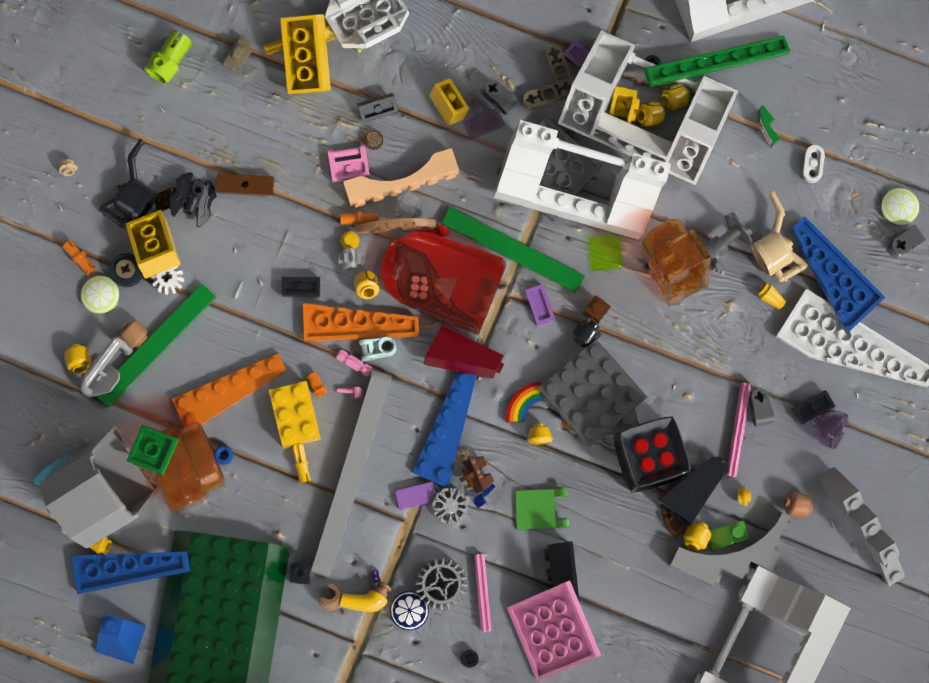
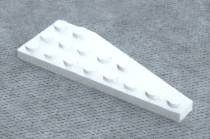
M808 289L804 291L776 336L777 339L811 359L922 387L929 386V365L861 322L846 335L830 303Z

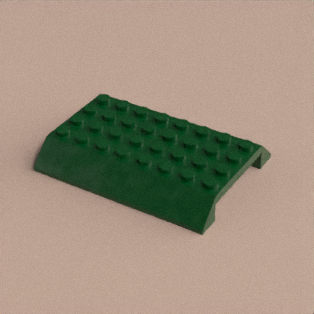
M174 530L171 552H187L190 571L166 577L148 683H269L290 547L212 534Z

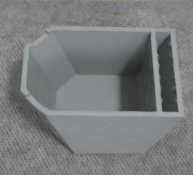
M116 426L107 430L55 467L39 484L50 517L58 522L63 534L85 548L92 546L138 518L161 488L148 470L126 461L132 448Z

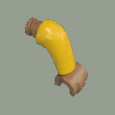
M379 582V588L376 587L374 591L370 590L364 595L346 593L341 595L339 589L330 583L328 586L329 591L335 597L333 599H326L324 596L319 597L318 603L328 611L336 610L340 606L361 612H377L387 604V592H390L391 588L387 584Z

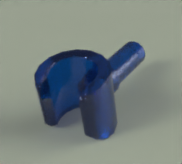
M491 484L482 494L476 496L474 503L477 508L487 503L484 497L496 487L494 484Z

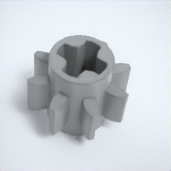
M342 249V254H338V265H342L343 270L357 269V264H361L360 253H356V249Z

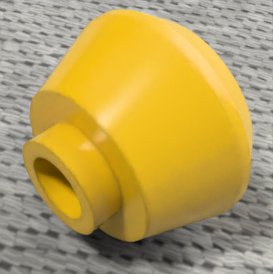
M533 424V428L529 429L527 436L529 444H549L553 440L549 428L545 427V424Z

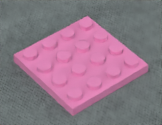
M570 581L507 607L537 681L601 656Z

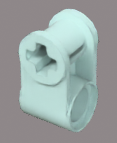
M390 337L359 341L363 355L361 361L390 357L397 350L395 341ZM385 343H392L393 347L391 350L384 351L382 349Z

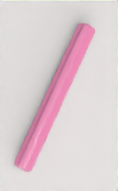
M741 383L727 462L729 468L726 471V475L729 477L737 475L751 384Z

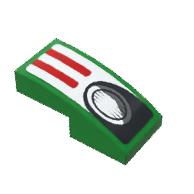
M762 105L757 112L758 121L763 136L772 148L779 142L780 138L771 127L775 119L765 106Z

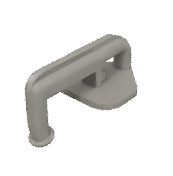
M119 337L112 338L99 357L91 362L90 367L84 373L85 376L80 384V391L88 397L111 392L120 380V373L109 364V361L119 348L123 350L124 355H131L134 352V348H130Z

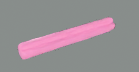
M476 554L474 562L480 627L482 632L491 631L485 556L484 554Z

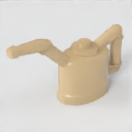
M773 191L769 193V197H771L777 211L773 230L770 234L751 243L750 248L757 263L767 276L770 277L775 274L779 282H786L787 279L799 272H803L808 267V264L793 252L792 241L779 234L785 213L782 204ZM792 261L796 263V266L782 273V268L791 264Z

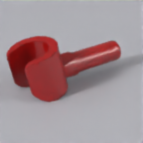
M440 225L433 230L422 231V234L431 235L438 233L440 238L449 235L445 225Z

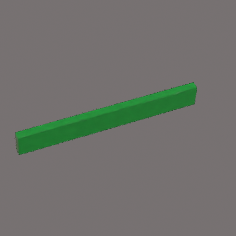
M783 35L646 67L644 73L649 87L789 55L790 49Z
M452 207L449 208L441 225H445L447 228L574 293L577 292L585 277L581 273Z
M201 284L118 369L120 380L113 390L106 394L97 395V397L110 408L216 299V296Z

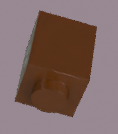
M595 295L585 308L583 315L599 325L609 312L611 306Z

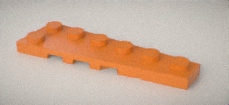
M303 303L304 342L363 340L382 337H419V320L415 316Z
M279 353L177 396L172 400L184 429L189 434L287 371Z

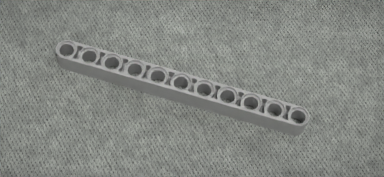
M377 371L372 373L316 553L312 573L329 578L332 575L390 387L391 375Z

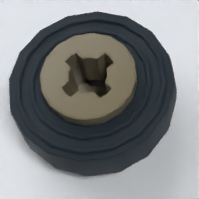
M123 253L116 256L110 263L109 275L118 286L132 287L142 279L143 274L137 265L135 255Z

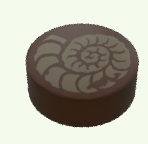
M372 130L365 135L364 140L367 148L378 150L382 147L383 136L379 131Z

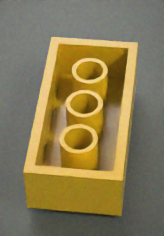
M324 14L280 18L288 94L330 91Z

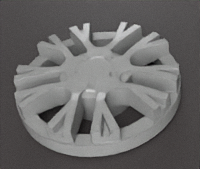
M444 488L438 491L432 500V512L436 519L444 524L458 523L467 514V499L458 489ZM450 491V497L446 498L444 492ZM454 492H456L457 494H456L455 498L453 499V498H452V497H453V494H454ZM439 495L443 497L445 500L442 501L441 499H439ZM461 496L463 501L458 503L457 498ZM436 502H440L442 507L435 508ZM458 505H464V509L458 508ZM441 510L444 511V512H443L442 514H440V515L437 514V513H438L439 511H441ZM457 510L462 512L460 517L456 514ZM446 513L449 515L448 521L443 520Z

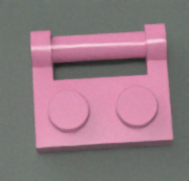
M365 144L359 145L356 148L333 151V149L328 150L333 183L343 182L359 176L370 177ZM361 154L359 159L335 162V158Z

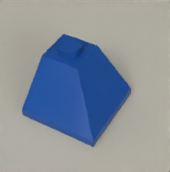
M105 613L98 633L96 652L134 664L146 626Z

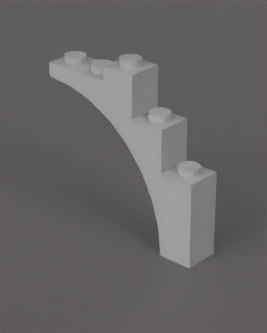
M835 467L820 475L818 478L823 490L841 509L865 543L881 572L884 582L890 587L904 578L905 574L898 558L900 554L896 543L882 530L878 517L864 504L860 491Z
M784 512L780 513L773 526L760 540L741 551L725 555H705L678 547L669 566L710 587L714 583H719L722 576L720 570L739 580L743 579V577H748L752 568L749 566L750 564L773 572V570L778 569L781 563L779 559L781 554L774 551V549H778L782 542L780 536L783 531H787L790 525V521H788L790 515Z

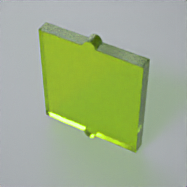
M603 235V237L589 238L591 271L605 270L608 272L609 270L623 269L620 236L606 237V235Z

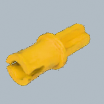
M303 444L293 445L294 466H296L298 482L311 481L307 465L309 461H306Z

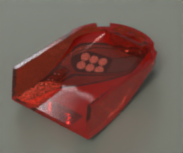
M417 231L411 232L391 243L383 255L380 273L386 290L396 301L436 320L479 335L507 265L503 258L433 233Z

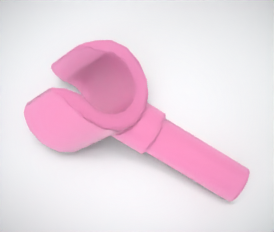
M360 387L350 389L337 388V392L353 393L354 399L364 398V390Z

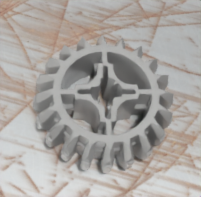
M441 558V564L437 563V559H433V566L429 562L426 563L429 568L428 570L424 567L420 568L424 575L417 574V578L422 579V581L415 582V585L421 586L420 589L416 590V593L423 592L419 599H428L424 604L425 606L432 602V610L435 609L436 605H439V611L443 610L442 605H446V609L450 610V603L457 607L455 600L463 601V598L459 596L460 593L463 595L467 594L466 591L462 590V587H468L467 583H462L463 580L467 579V576H460L464 569L462 568L457 571L458 563L454 567L450 566L452 563L451 559L448 560V564H444V558ZM440 568L450 570L456 577L450 579L443 577ZM435 570L436 581L425 586L426 578ZM438 575H440L443 582H450L445 586V594H443V590L440 587L436 586V583H439ZM458 583L457 592L449 599L447 594L448 587ZM439 591L443 601L433 599L427 592Z

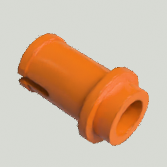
M313 372L306 377L314 390V395L319 398L327 393V386L323 385L317 372Z

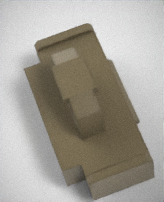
M241 36L227 55L223 66L233 72L236 69L240 70L253 51L251 48L252 42Z

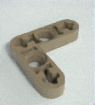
M557 45L549 46L545 53L554 83L526 92L523 96V105L527 109H536L568 98L569 92L562 90L558 96L557 89L555 88L558 87V90H561L565 84L567 87H572L574 82L563 52ZM551 51H554V53H558L556 57L558 61L557 63H555L553 56H549L551 55ZM562 67L565 69V74L559 76L555 73V69ZM546 90H551L554 96L548 99L543 93ZM538 93H540V97L542 100L541 102L540 98L535 99L534 104H531V102H527L529 96H531L532 99L537 98Z

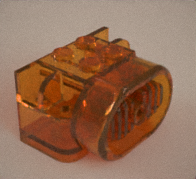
M670 219L657 225L645 235L642 240V255L651 268L648 270L653 280L657 281L661 294L666 296L668 307L709 286L711 256L692 228L687 230L681 220Z
M194 422L180 429L172 427L164 431L160 430V432L179 439L164 476L155 473L169 509L177 514L206 501L209 492L225 485V479L219 464L215 460L213 449L200 422Z

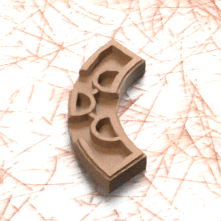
M425 218L378 220L355 225V232L370 235L397 228L424 231L434 228L436 220Z

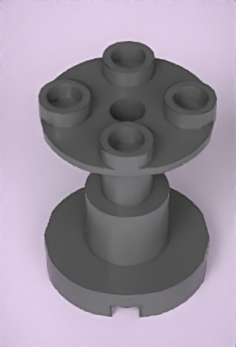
M734 212L725 215V220L730 229L721 237L715 236L708 243L698 238L692 243L694 251L696 249L699 250L700 254L698 257L709 269H715V272L723 268V262L720 257L728 251L727 246L736 238L749 245L752 243L750 237L752 234L751 229L747 225L743 226Z

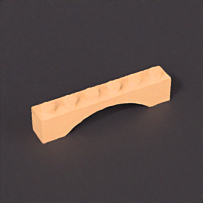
M450 148L434 153L420 170L403 179L378 181L359 176L343 181L350 206L358 208L372 200L373 202L381 201L388 195L394 197L408 189L409 191L417 190L424 184H436L440 179H453L459 174V168L453 150Z

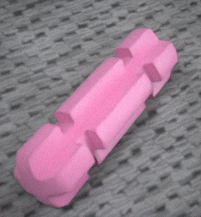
M340 350L337 354V360L342 363L346 362L347 366L357 372L360 370L361 374L366 377L370 375L372 371L370 365H364L363 361L351 354L349 356L348 352Z

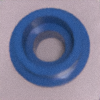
M219 446L214 452L216 462L221 465H227L233 460V451L228 446ZM223 452L227 453V458L225 459L221 458V453Z

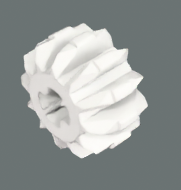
M176 266L153 275L151 279L155 282L152 285L153 287H158L157 291L159 293L164 290V294L168 295L169 290H171L175 294V287L178 289L182 288L179 283L184 282V278L180 277L183 275V271L178 270L179 267ZM168 275H170L172 279H169L168 282H166L164 279H166Z

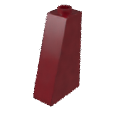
M441 326L425 355L423 364L493 379L496 373L500 374L504 363H502L504 355L445 326Z

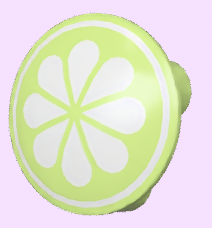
M892 189L882 200L883 217L891 223L897 225L909 224L918 215V199L907 189Z
M96 276L84 284L81 290V300L89 311L106 313L117 306L119 289L112 279L105 276Z

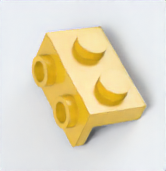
M615 86L609 115L626 118L627 123L630 124L631 121H635L640 99L637 98L638 91Z

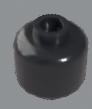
M582 320L573 331V340L585 349L593 341L601 337V333L598 330L600 326L592 320L589 322Z

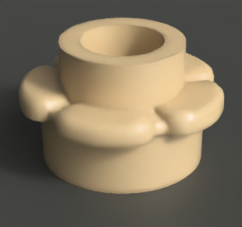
M66 159L59 163V173L64 176H71L77 170V165L71 159Z

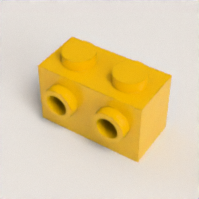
M451 78L434 85L429 96L447 126L462 121L469 107Z

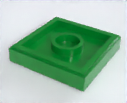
M142 425L126 461L164 476L179 439Z

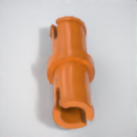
M358 211V213H341L340 216L341 225H359L379 220V213H362V211Z
M69 240L62 246L73 259L72 262L78 264L87 276L96 270V266L89 261L84 251L81 252L72 240Z

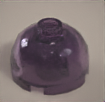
M828 410L821 417H816L813 427L816 428V439L822 445L836 449L844 436L842 431L844 427H847L848 414L837 410Z

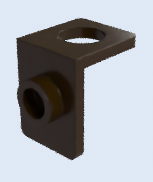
M171 187L158 193V198L155 202L157 211L161 210L164 212L170 209V197L175 193L176 188Z

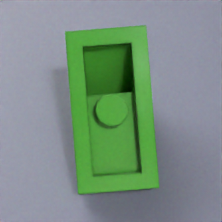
M744 520L711 530L712 535L709 544L713 551L749 540Z

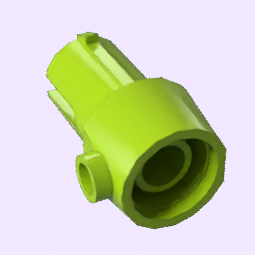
M177 30L171 32L159 52H152L144 68L150 77L162 84H168L179 71L178 65L188 49H192V41L184 34L181 38L178 37L179 31Z

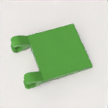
M566 488L515 491L517 530L569 528V520H556L555 497H568V490Z

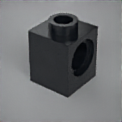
M291 562L289 582L292 584L310 585L312 565L310 563Z

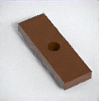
M217 173L216 193L273 196L274 176ZM245 183L249 184L246 188L242 187Z

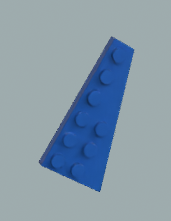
M804 216L790 231L847 335L885 297Z

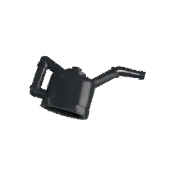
M141 138L128 155L127 162L130 180L122 185L119 184L116 187L115 197L99 207V211L103 216L108 217L121 228H126V223L146 216L158 198V193L139 181L137 177L135 158L145 142ZM115 206L125 217L123 219L110 209Z

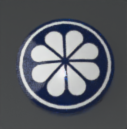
M405 591L393 599L390 606V616L396 626L410 631L424 625L429 616V606L424 605L426 602L425 598L423 600L419 599L422 596L421 594L414 591Z

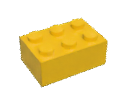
M161 210L126 223L137 265L145 279L181 265L169 224Z
M307 381L269 390L284 449L296 444H306L321 440Z

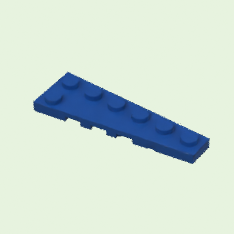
M457 372L412 472L444 488L449 486L476 375Z
M187 552L71 556L77 594L190 571Z

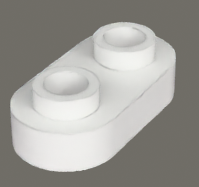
M818 145L810 146L805 152L802 175L808 183L818 182L823 174L825 152ZM811 154H816L817 158H812ZM810 171L814 172V177L809 175Z

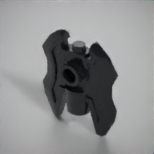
M188 172L176 179L177 188L170 197V211L172 217H175L184 204L183 213L193 216L197 209L196 226L201 227L210 218V207L217 195L215 187L210 180H207L204 185L201 179L191 180L193 173Z

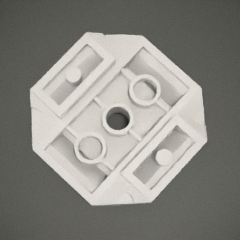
M330 0L325 20L343 48L363 50L400 32L409 12L402 0Z

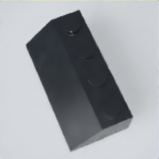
M573 541L548 545L547 550H544L545 562L549 561L550 568L546 569L547 581H551L552 588L570 581L580 603Z

